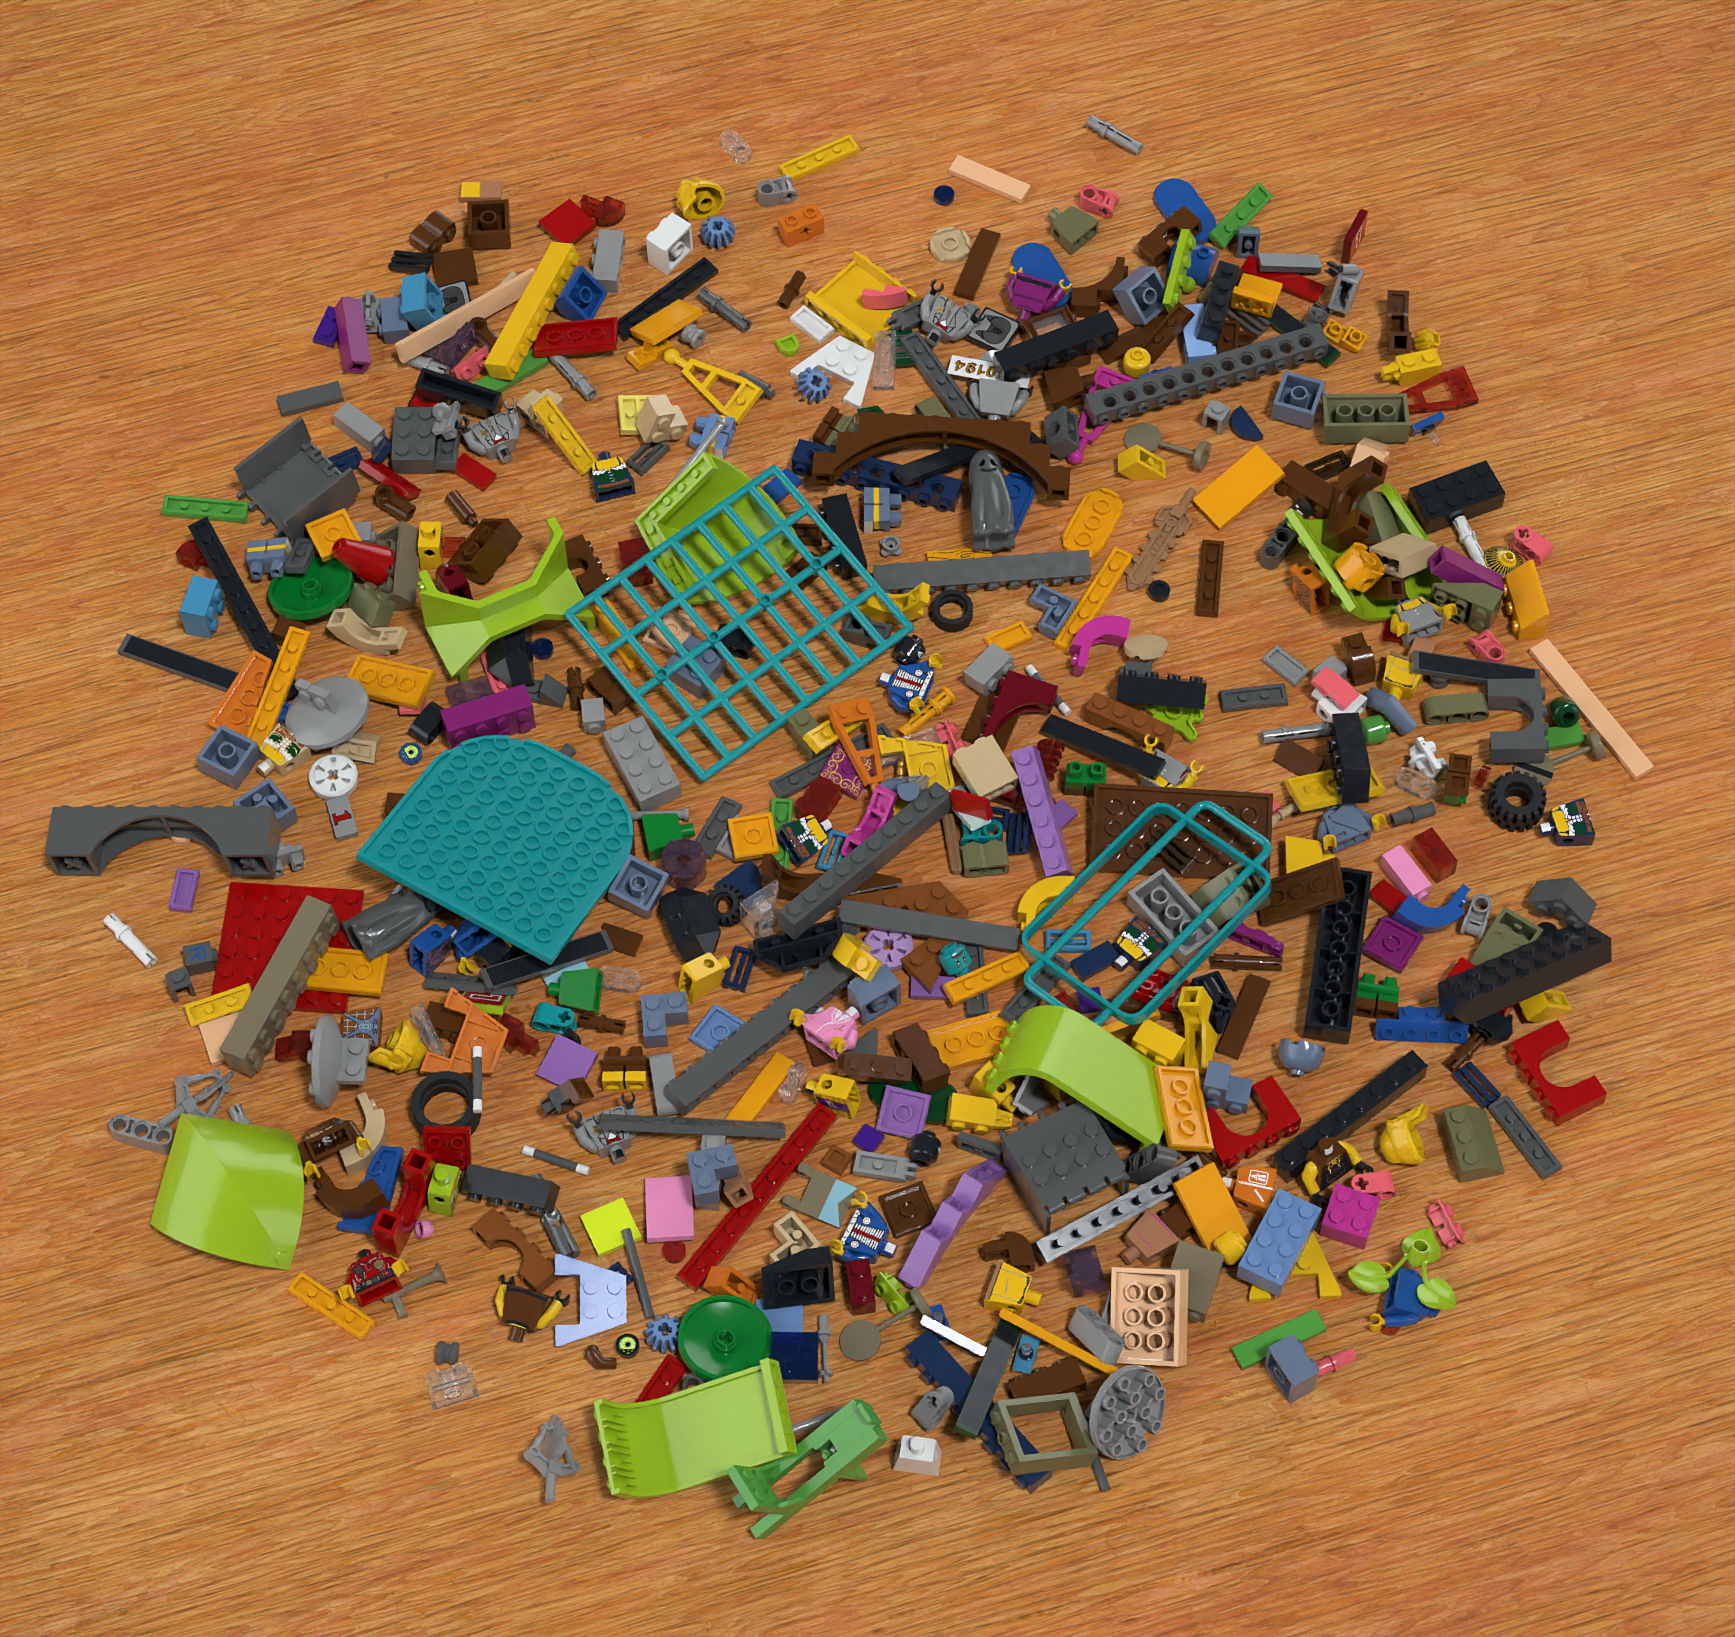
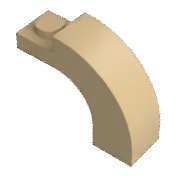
M351 608L334 609L326 626L337 638L348 645L378 655H389L391 650L401 649L408 632L403 626H371L358 617Z
M366 1092L360 1093L357 1096L366 1119V1126L362 1134L364 1138L370 1140L373 1151L371 1153L369 1149H364V1157H361L357 1149V1143L339 1150L348 1176L367 1168L380 1146H385L387 1140V1122L383 1108L377 1109L374 1099H369Z

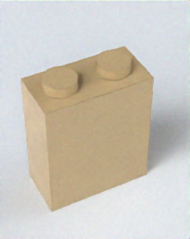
M1402 533L1369 547V554L1373 551L1379 557L1385 567L1384 573L1404 578L1430 567L1428 558L1437 551V543Z
M992 735L980 737L974 744L968 747L963 746L953 754V765L971 794L988 798L990 801L1018 786L1017 774Z

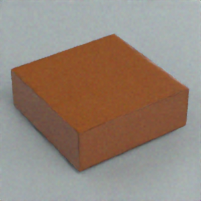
M833 1144L821 1161V1166L842 1176L852 1161L853 1155Z

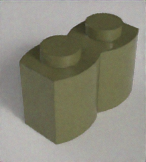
M991 840L985 844L969 842L961 846L964 877L977 878L985 875L998 876L1009 873L1006 842Z

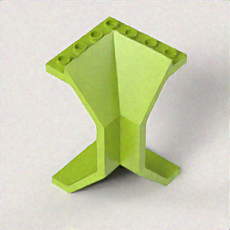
M555 516L547 519L550 544L530 579L481 600H471L442 593L436 589L427 570L418 573L420 581L417 582V586L420 591L419 597L425 628L451 678H458L461 685L469 682L468 666L492 641L541 620H567L564 612L584 598L568 568L564 533ZM589 605L575 615L579 621L584 622L588 632L597 629L595 616Z

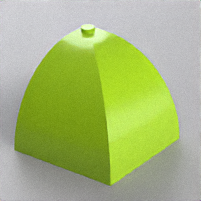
M703 452L634 521L651 551L752 479L720 457ZM757 486L756 489L777 514L785 520L786 516L760 486ZM749 493L730 505L757 538L776 526ZM724 511L705 523L732 557L751 544ZM790 526L789 528H790V529L794 532V534L797 536V534H796V532L794 531L793 527ZM698 529L679 541L706 575L725 562ZM780 533L764 545L782 568L799 553L783 533ZM672 547L655 558L659 568L680 593L699 581ZM757 550L738 563L756 585L775 574L774 570ZM729 569L713 581L725 598L748 590L732 569ZM706 587L687 599L689 604H705L717 601Z
M181 1113L150 1224L177 1241L220 1257L253 1265L289 1270L299 1237L304 1203L303 1166L294 1138L287 1130Z

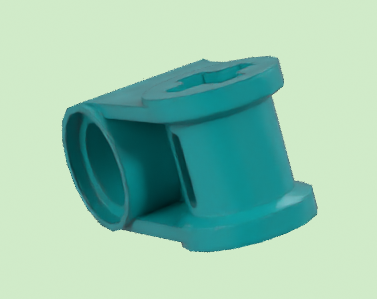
M991 820L989 824L974 831H971L963 821L961 822L963 837L960 843L962 846L969 842L985 844L991 840L1003 841V827L997 820ZM991 832L998 833L996 835H989Z
M547 1002L538 1003L531 1022L533 1028L565 1036L564 1029L571 1028L576 1032L577 1023L574 1012L571 1009L555 1006Z

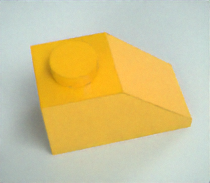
M1136 444L1118 454V472L1131 480L1166 479L1165 460Z
M1548 989L1519 1002L1523 1017L1530 1022L1542 1023L1573 1011L1564 991Z

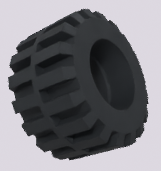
M1509 771L1506 772L1505 777L1501 775L1497 781H1494L1488 800V810H1490V817H1494L1493 822L1496 825L1500 823V828L1504 830L1506 827L1510 828L1509 831L1514 832L1515 829H1518L1519 832H1524L1525 828L1530 830L1533 828V824L1537 825L1544 812L1547 793L1546 789H1543L1544 785L1542 782H1537V777H1530L1528 772L1520 774V771H1515L1512 774ZM1512 796L1520 797L1528 805L1514 806L1506 798Z

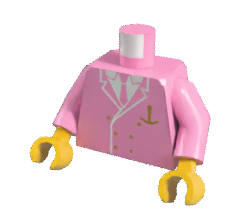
M834 1006L814 1014H804L802 1010L797 1008L791 1010L789 1020H794V1025L797 1027L801 1026V1024L803 1025L806 1040L837 1061L840 1054L848 1050H854L856 1047L858 1030L855 1020L860 1017V1014L854 1007H849L844 1013Z

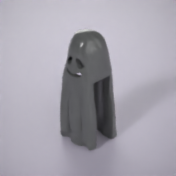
M987 449L980 450L974 454L969 465L974 552L980 550L996 552L1003 548L1014 549L1013 507L1001 462L993 451Z
M408 888L394 897L375 904L350 919L342 921L340 925L345 929L348 941L355 950H363L368 960L372 961L402 944L445 907Z

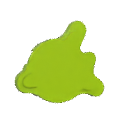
M1207 695L1205 696V706L1209 702ZM1145 704V711L1151 717L1174 726L1175 734L1182 735L1190 743L1197 740L1198 733L1192 724L1203 722L1202 709Z

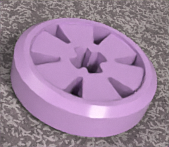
M872 929L864 939V942L872 947L869 953L882 962L881 966L886 963L891 971L903 968L900 959L913 951V939L909 934ZM887 944L889 946L891 944L892 950L889 948L885 950L884 945Z

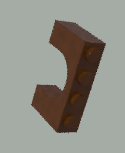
M1371 455L1340 472L1322 544L1340 553L1348 549L1354 542H1361L1371 536L1375 518L1360 509L1355 510V508L1367 492L1384 483L1388 465Z

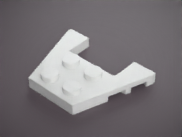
M838 336L792 368L790 376L799 379L798 375L801 371L803 372L807 367L813 369L818 366L819 370H825V373L852 386L843 398V402L857 410L862 408L863 398L866 394L868 380L870 379L875 361V353L842 336Z

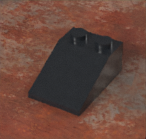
M829 1246L804 1249L761 1268L764 1309L835 1301L833 1262Z

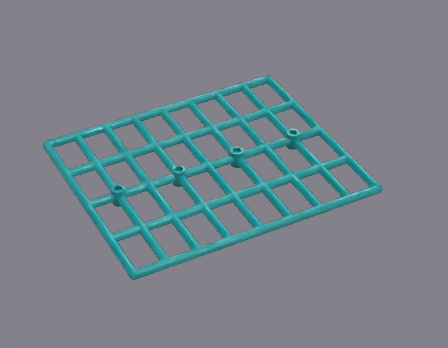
M772 465L564 612L565 618L702 782L707 781L787 723L788 717L803 708L809 707L914 630V625L777 465ZM773 475L802 507L785 520L777 514L756 489L757 486ZM747 493L752 496L776 525L759 538L754 535L730 506ZM722 511L751 543L733 557L705 525L706 522ZM807 514L835 546L834 549L821 558L814 557L789 528ZM696 529L700 531L725 561L707 575L679 543V541ZM780 533L786 536L810 565L793 578L787 574L764 546ZM671 547L699 579V581L682 593L678 591L653 561ZM756 550L785 583L771 594L762 593L738 564ZM840 554L844 556L869 586V588L852 600L823 568V566ZM645 565L673 597L671 601L656 611L650 607L627 579ZM729 569H732L759 601L741 615L713 583L715 579ZM812 574L819 575L844 605L827 618L820 613L798 587V584ZM618 584L622 585L647 615V618L630 630L627 629L601 597ZM704 587L733 619V621L719 631L711 630L687 601V599ZM788 591H791L818 622L816 626L802 636L795 632L772 604ZM874 594L878 596L903 626V628L886 640L857 608V606ZM593 602L621 634L620 637L603 649L575 616ZM679 605L707 638L689 652L660 619ZM760 611L768 612L792 641L791 644L775 655L746 623V621ZM849 612L878 645L860 659L832 627V624ZM652 624L657 627L681 656V658L667 668L659 667L635 638L636 635ZM738 627L767 660L749 674L720 641ZM822 631L829 635L852 663V665L835 677L832 676L806 645L807 642ZM627 642L655 675L637 689L608 656ZM709 648L716 649L741 678V680L723 693L695 660L697 656ZM797 649L802 652L827 682L809 696L780 663ZM686 664L715 697L697 711L668 678ZM772 667L801 700V702L783 715L754 681ZM657 685L664 686L689 716L671 730L642 697ZM746 686L775 719L758 733L751 728L728 700ZM720 705H722L749 738L732 752L726 748L702 719ZM693 724L697 725L723 757L705 771L676 738V736Z

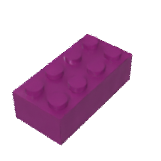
M525 684L440 710L444 733L450 749L472 738L490 735L511 736L536 728L533 705Z

